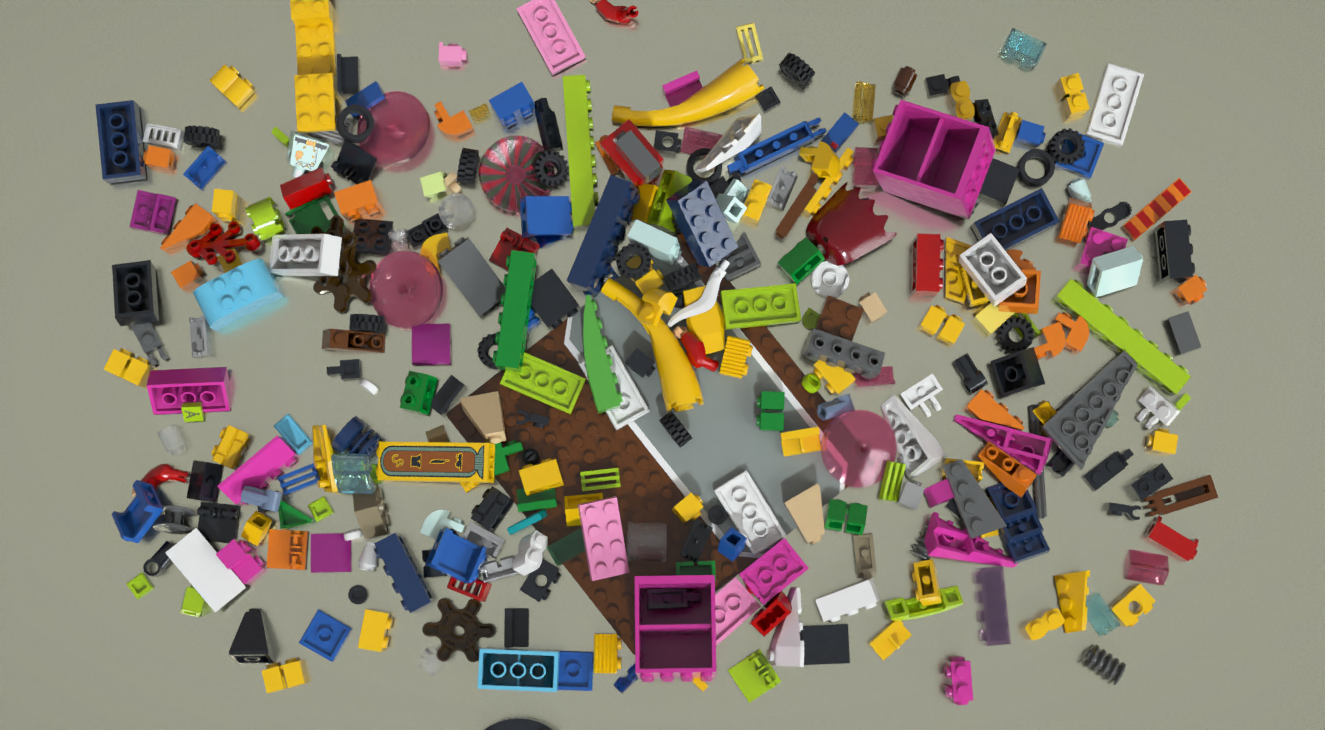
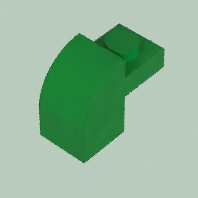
M517 440L505 443L506 447L502 446V442L495 444L494 476L510 471L506 456L524 451L521 442L517 443Z

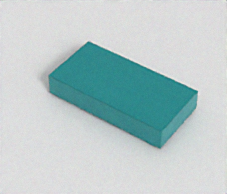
M543 509L511 525L507 531L511 535L547 517L548 514Z

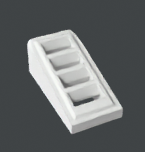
M147 123L142 142L180 150L184 131ZM151 129H155L153 138L149 139ZM159 130L161 131L160 139L156 140ZM165 132H168L167 140L165 142L163 141ZM172 133L175 134L173 143L170 142Z

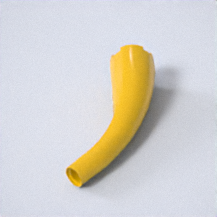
M741 58L679 105L653 111H633L631 107L614 105L612 122L623 124L630 119L635 126L654 127L691 123L730 110L753 98L765 88L762 84L760 86L757 85L759 78L748 64L743 66L745 60Z
M608 278L600 291L614 302L617 300L638 318L645 302L632 291L611 278ZM661 317L656 327L640 322L650 336L666 411L670 412L672 408H674L675 412L693 409V404L697 402L699 406L703 405L701 388L693 367L679 341Z

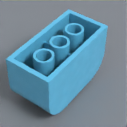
M261 258L244 263L206 282L193 291L209 327L215 331L284 297L274 275L269 271L268 263Z
M480 648L478 689L557 692L560 651Z

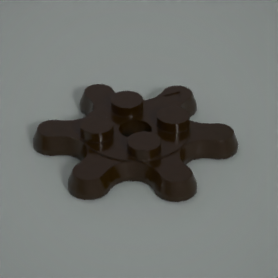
M334 215L326 232L320 227L315 226L311 230V234H328L342 238L338 271L341 275H347L352 271V265L347 259L348 251L357 244L358 237L352 232L343 235L344 220L339 215ZM319 276L320 285H330L333 276Z
M352 246L348 251L347 259L352 265V271L350 274H347L346 282H341V274L338 271V276H333L330 285L322 286L319 281L313 285V290L319 295L326 292L333 293L335 298L334 309L339 313L347 310L348 300L353 296L358 297L365 303L372 299V292L365 286L364 280L367 275L373 274L376 271L377 266L373 260H367L363 263L358 262L355 258L356 246Z
M440 599L437 603V607L442 614L440 621L436 623L427 622L422 628L425 636H435L440 639L441 647L436 653L438 660L446 662L455 651H461L465 654L468 661L477 662L479 660V650L476 647L477 640L482 637L491 638L495 634V627L492 624H482L476 618V614L481 608L480 601L470 599L463 609H456L449 599ZM456 626L462 627L464 634L456 636L453 628Z

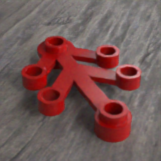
M237 221L230 222L228 230L223 234L220 224L215 223L210 226L208 234L201 239L192 240L187 245L186 250L193 257L201 256L204 258L208 265H214L218 261L214 252L206 251L211 249L224 257L227 263H232L236 260V255L233 250L225 248L245 246L247 250L254 251L260 247V241L258 236L253 233L245 235L244 238L228 240L231 236L240 232L241 227ZM215 236H219V237H218L216 240H214L213 242H209V241L212 240Z

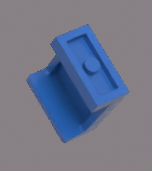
M525 196L519 200L522 238L533 235H561L566 237L572 234L573 222L570 217L572 204L569 202V196Z
M136 480L132 485L136 493L135 498L123 513L113 511L112 517L123 540L139 543L164 509L153 485Z
M443 528L438 533L425 565L465 584L472 583L478 577V568L480 563L482 564L486 558L485 551L487 548L478 546L453 534V531L448 528Z

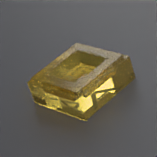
M485 103L470 110L469 113L472 120L476 121L489 115L490 111Z

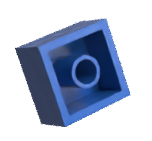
M523 82L516 84L489 100L491 108L502 127H510L516 124L517 119L529 117L534 113L533 110H535L534 101Z

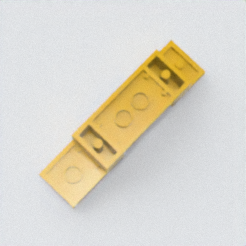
M290 0L291 20L295 24L298 75H294L297 132L337 131L335 98H338L333 5L330 0Z

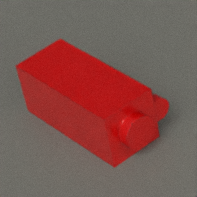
M321 167L281 184L280 188L282 196L291 210L332 193L331 184H333L330 174H325Z
M1158 516L1153 521L1144 538L1184 562L1193 560L1198 552L1196 548L1199 540L1195 538L1191 541L1161 522L1162 517Z

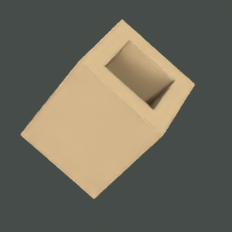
M868 292L860 297L861 301L858 303V306L864 309L863 314L869 324L888 312L876 292L873 294Z

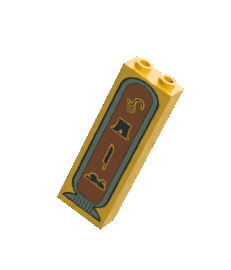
M379 441L376 451L378 457V465L376 467L377 480L494 483L495 444Z

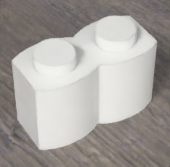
M536 530L523 537L518 546L519 553L513 560V570L523 576L537 570L542 563V553L548 544L547 536Z

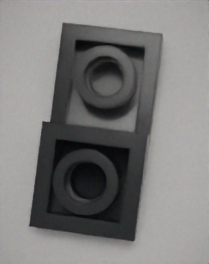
M437 213L422 221L421 224L407 230L404 235L413 250L422 246L429 237L442 234L448 228L440 214Z

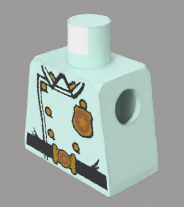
M291 130L286 159L290 165L294 166L292 176L300 177L304 175L306 169L310 171L316 170L329 144L325 140Z

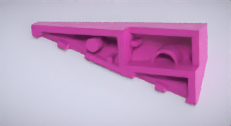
M956 414V422L987 442L990 441L1012 458L1041 475L1049 456L1052 444L1051 438Z
M937 512L931 514L924 539L928 556L1011 568L1018 564H1013L1012 559L1004 555L1002 549L998 548L996 550L988 546L989 542L979 536L969 539L966 529L960 530L953 526L954 522L951 520L945 521L939 518Z

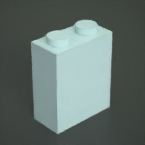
M637 219L635 220L627 235L631 244L637 243L644 246L648 250L649 255L670 265H673L674 261L679 260L682 251L676 237Z
M1134 246L1093 258L1087 285L1095 297L1137 285L1143 263L1142 254Z

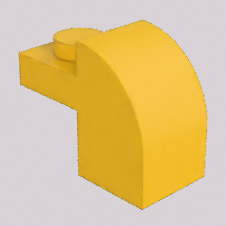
M820 141L818 148L814 146H809V148L801 147L799 155L806 163H813L811 169L818 177L836 178L840 161L827 143Z
M448 233L429 237L421 247V258L423 260L429 259V261H426L429 273L432 272L434 277L441 276L440 265L437 261L438 254L446 248L451 249Z
M650 288L642 297L645 303L637 320L656 327L662 313L671 314L678 298L670 292Z

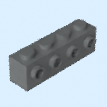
M813 328L807 335L802 355L808 356L807 358L813 361L820 360L826 362L825 364L831 367L838 366L844 368L843 370L848 373L856 372L862 374L861 376L866 379H874L881 372L885 352Z

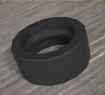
M350 105L344 108L337 120L339 135L344 140L347 139L352 143L365 141L374 128V119L371 112L361 105ZM352 113L359 114L365 119L366 129L363 133L354 135L345 129L344 120L348 115Z
M697 149L689 156L686 168L688 175L693 181L702 180L711 184L719 178L722 172V163L718 164L714 173L706 178L696 175L693 169L696 158L707 155L711 149Z
M1031 149L1018 162L1017 168L1020 169L1018 176L1025 184L1033 187L1047 183L1055 171V163L1052 156L1045 150ZM1032 157L1042 158L1047 164L1046 174L1038 179L1028 176L1025 171V164L1028 159Z

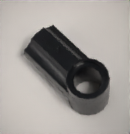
M968 353L953 361L970 394L988 385L985 376L976 368Z
M167 540L151 559L144 563V572L152 577L162 575L164 569L171 562V559L165 552L174 545ZM152 563H157L158 570L155 573L150 571Z

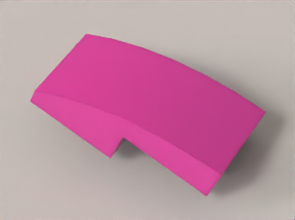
M947 479L924 489V494L930 508L954 498Z

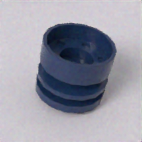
M358 416L353 417L341 429L331 444L332 448L340 455L349 450L350 452L346 460L350 462L354 459L352 465L356 468L373 455L379 445V441L382 440L380 434L373 436L375 433L373 429L364 433L367 424Z

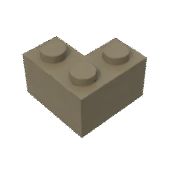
M375 481L352 486L354 512L364 539L387 534L386 525H389L387 514H383L384 506L382 500H380L383 498L381 488L376 487Z

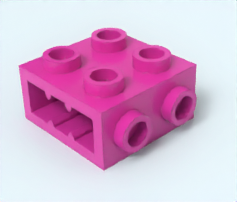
M962 656L950 657L951 660L946 661V665H943V675L947 677L948 684L944 686L945 696H948L949 700L953 701L954 704L968 705V701H973L971 663Z

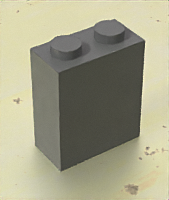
M631 130L627 133L625 131L616 138V150L645 184L661 173V165Z

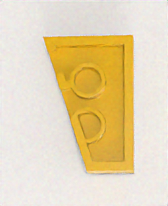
M946 237L945 298L963 304L967 292L965 291L966 288H964L963 277H961L962 273H960L963 266L959 263V255L972 247V245Z
M1090 570L1054 576L1062 616L1065 619V632L1071 633L1086 630L1088 609L1086 606V595L1089 594L1087 577H1090Z

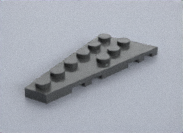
M1125 350L1041 426L1079 470L1083 469L1085 461L1091 454L1098 437H1100L1113 412V408L1119 401L1122 391L1137 367V363Z

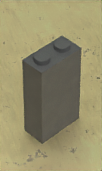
M461 237L454 242L455 246L450 250L446 248L440 252L437 261L478 316H481L501 301L502 293L506 292V288L468 237L465 239Z

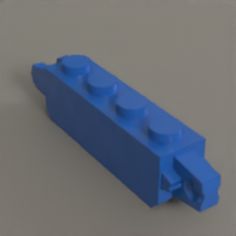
M818 117L809 122L803 121L739 152L734 157L735 162L727 165L729 173L732 174L740 170L741 174L744 172L746 174L813 142L815 138L827 132L826 128H821L814 133L810 129L820 124L821 118Z

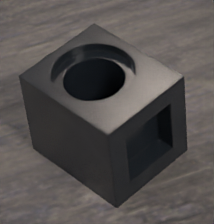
M656 130L654 149L661 154L676 155V151L681 149L682 139H678L679 133ZM666 139L672 140L673 145L671 147H665L662 144L663 141Z
M638 348L635 349L625 362V365L643 379L645 376L650 377L656 369L653 367L655 362Z

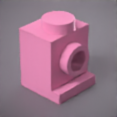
M439 42L438 61L440 65L463 66V60L467 59V49H463L459 44L451 43L448 46H444L443 42Z

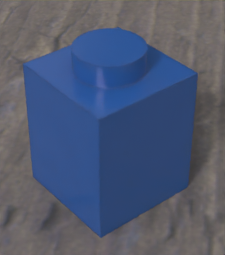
M1022 120L1014 142L1037 148L1040 143L1043 144L1046 133L1043 130L1045 126Z
M731 527L720 539L718 552L733 562L744 550L747 537Z

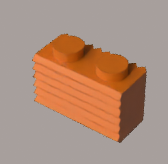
M1069 197L1058 229L1059 238L1081 243L1082 238H1086L1089 229L1086 227L1088 220L1092 221L1095 210H1092V203Z

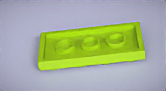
M795 283L724 290L720 292L725 330L801 321Z
M524 352L522 372L506 370L500 384L571 415L586 379Z

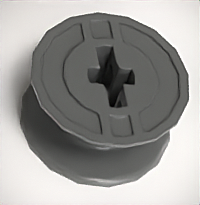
M162 506L164 510L161 514L164 515V522L153 525L155 530L170 534H188L192 532V529L183 525L184 517L195 514L193 510L180 506Z

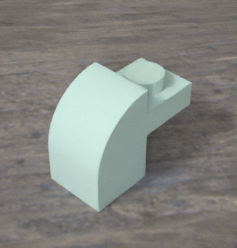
M733 179L723 194L719 193L716 198L723 216L733 223H737L746 211L747 207L742 202L750 191L737 179Z
M437 510L425 519L420 533L436 539L440 529L445 528V526L464 533L466 526L462 524L463 520L453 516L450 520L451 511Z

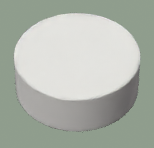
M362 378L359 382V385L372 395L378 391V388L365 378Z
M361 528L353 529L343 534L345 541L363 536Z

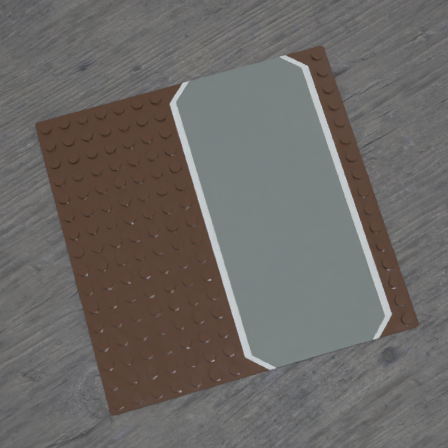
M676 232L673 237L678 239L682 253L679 260L674 261L673 265L650 255L653 261L652 268L655 271L659 270L663 277L687 265L696 264L701 279L687 287L670 292L665 279L662 280L664 286L659 289L672 294L683 293V291L707 285L715 267H718L716 264H713L711 267L698 265L683 234ZM622 275L615 280L642 299L643 295L635 285V281L640 278L632 281L631 278L628 279ZM725 276L720 282L717 302L721 311L720 292L736 289L730 281L726 280ZM600 292L597 297L595 296L592 299H595L597 310H595L596 318L600 317L602 329H600L601 336L605 335L608 347L613 345L650 410L649 413L618 430L614 428L606 412L597 414L589 382L579 366V363L584 361L583 317L585 305L578 309L579 312L571 318L568 317L563 321L562 325L550 331L525 351L529 355L586 379L571 415L501 385L500 382L506 370L499 371L469 396L498 391L506 434V441H501L503 447H506L505 443L517 440V443H522L524 451L528 448L537 450L539 461L534 466L541 464L542 460L548 458L556 459L564 484L555 488L558 507L544 509L548 516L533 523L532 526L535 530L547 536V545L635 655V576H675L676 562H694L680 556V553L695 520L689 519L683 524L671 510L688 494H697L703 501L702 505L704 507L700 510L702 514L696 520L713 527L698 561H715V592H717L775 544L753 556L749 547L745 544L744 550L733 562L718 552L720 539L731 527L735 530L737 528L728 513L726 521L720 525H714L709 521L708 511L715 505L723 506L714 489L747 470L785 534L788 535L797 528V525L784 505L786 501L818 483L823 507L829 502V499L836 497L871 469L875 462L838 416L824 421L818 417V405L825 403V399L818 391L810 393L803 387L802 378L805 376L766 326L725 330L724 325L725 346L728 336L750 340V345L753 346L751 357L747 356L745 364H749L747 375H743L742 379L719 374L724 350L706 355L719 362L715 372L703 367L695 368L692 366L701 388L704 404L699 406L697 402L693 404V409L675 412L674 408L671 409L692 437L690 441L680 448L659 421L669 412L666 411L649 334L630 310L617 300L614 302ZM674 307L670 315L662 313V320L668 326L669 320L683 308ZM686 318L669 327V329L673 331L677 326H685L687 328ZM677 338V340L679 341L680 345L682 346L684 352H685L686 355H687L686 348H685L684 345L682 344L681 339H678V338ZM636 348L655 362L653 367L656 369L650 377L645 376L643 379L625 365V362ZM761 391L785 392L783 411L765 410V413H784L783 432L760 431V426H756V416L760 415V407H757V396H761ZM461 402L447 412L448 419L467 443H486L463 411ZM523 410L526 413L549 417L551 419L549 427L545 426L544 429L533 427L531 422H527L525 425H518L516 420L523 421L525 418L518 411ZM819 427L820 451L783 456L780 433ZM524 451L506 456L510 471L494 476L516 505L518 504L516 490L524 488L519 470L527 465L522 460ZM619 468L621 487L582 492L580 472ZM615 472L585 476V479L616 475ZM616 480L586 483V487L615 484ZM603 493V499L617 497L630 573L595 581L590 579L581 525L567 526L564 496ZM541 510L527 511L522 513L527 518Z

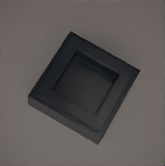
M772 86L755 95L764 113L781 104Z

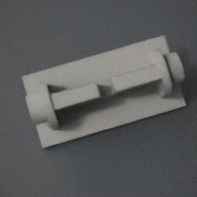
M511 555L501 558V565H497L496 560L483 563L480 566L483 582H492L499 578L518 574V572L513 570L515 556Z

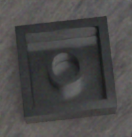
M1034 347L991 361L1002 398L1045 384Z

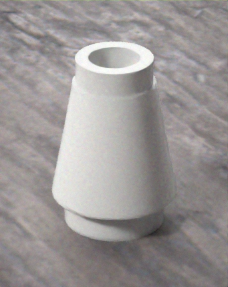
M366 542L358 561L359 569L374 571V567H377V555L374 551L376 546L374 543Z

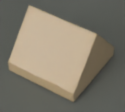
M444 425L426 431L428 442H450Z

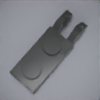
M152 322L130 325L153 366L157 365V360L152 353L155 349L158 350L160 357L164 361L168 359L163 343Z

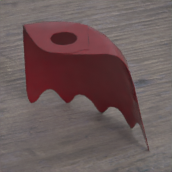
M847 182L817 211L807 226V236L810 242L817 248L819 244L822 245L826 251L825 255L822 254L825 261L836 266L847 264L865 255L897 235L896 232L884 230L888 215L874 214L875 200L860 199V187L847 191ZM823 237L828 238L827 243L824 241Z

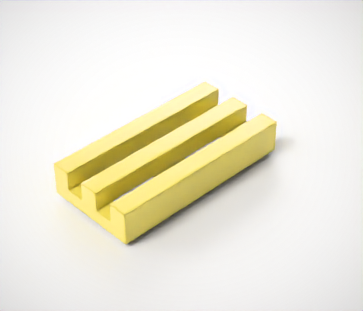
M750 23L737 26L736 32L745 64L763 60L755 24ZM748 28L752 30L758 56L754 55ZM743 29L750 53V58L747 57L741 30Z

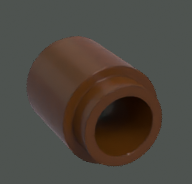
M909 66L900 68L893 82L894 87L892 90L906 96L911 91L918 76L915 73L916 70Z

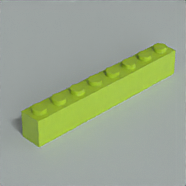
M585 75L563 76L572 218L574 229L589 228L595 213V204L598 203V192H594V185H597V175L592 171V166H596L595 154L591 155V147H594V136H590V129H593V119L588 114V110H592L591 99H587V92L590 91V80H586Z
M1076 279L1067 281L1053 299L1075 317L1079 315L1083 317L1088 327L1119 353L1125 350L1137 363V367L1172 396L1176 395L1191 378L1187 374L1188 370L1185 367L1176 365L1173 362L1174 359L1169 354L1160 352L1158 350L1159 347L1153 341H1147L1143 338L1141 331L1136 328L1132 329L1127 325L1129 322L1125 318L1116 316L1113 313L1114 310L1109 305H1103L1098 301L1099 298L1095 297L1093 292L1088 293L1083 289L1084 285Z

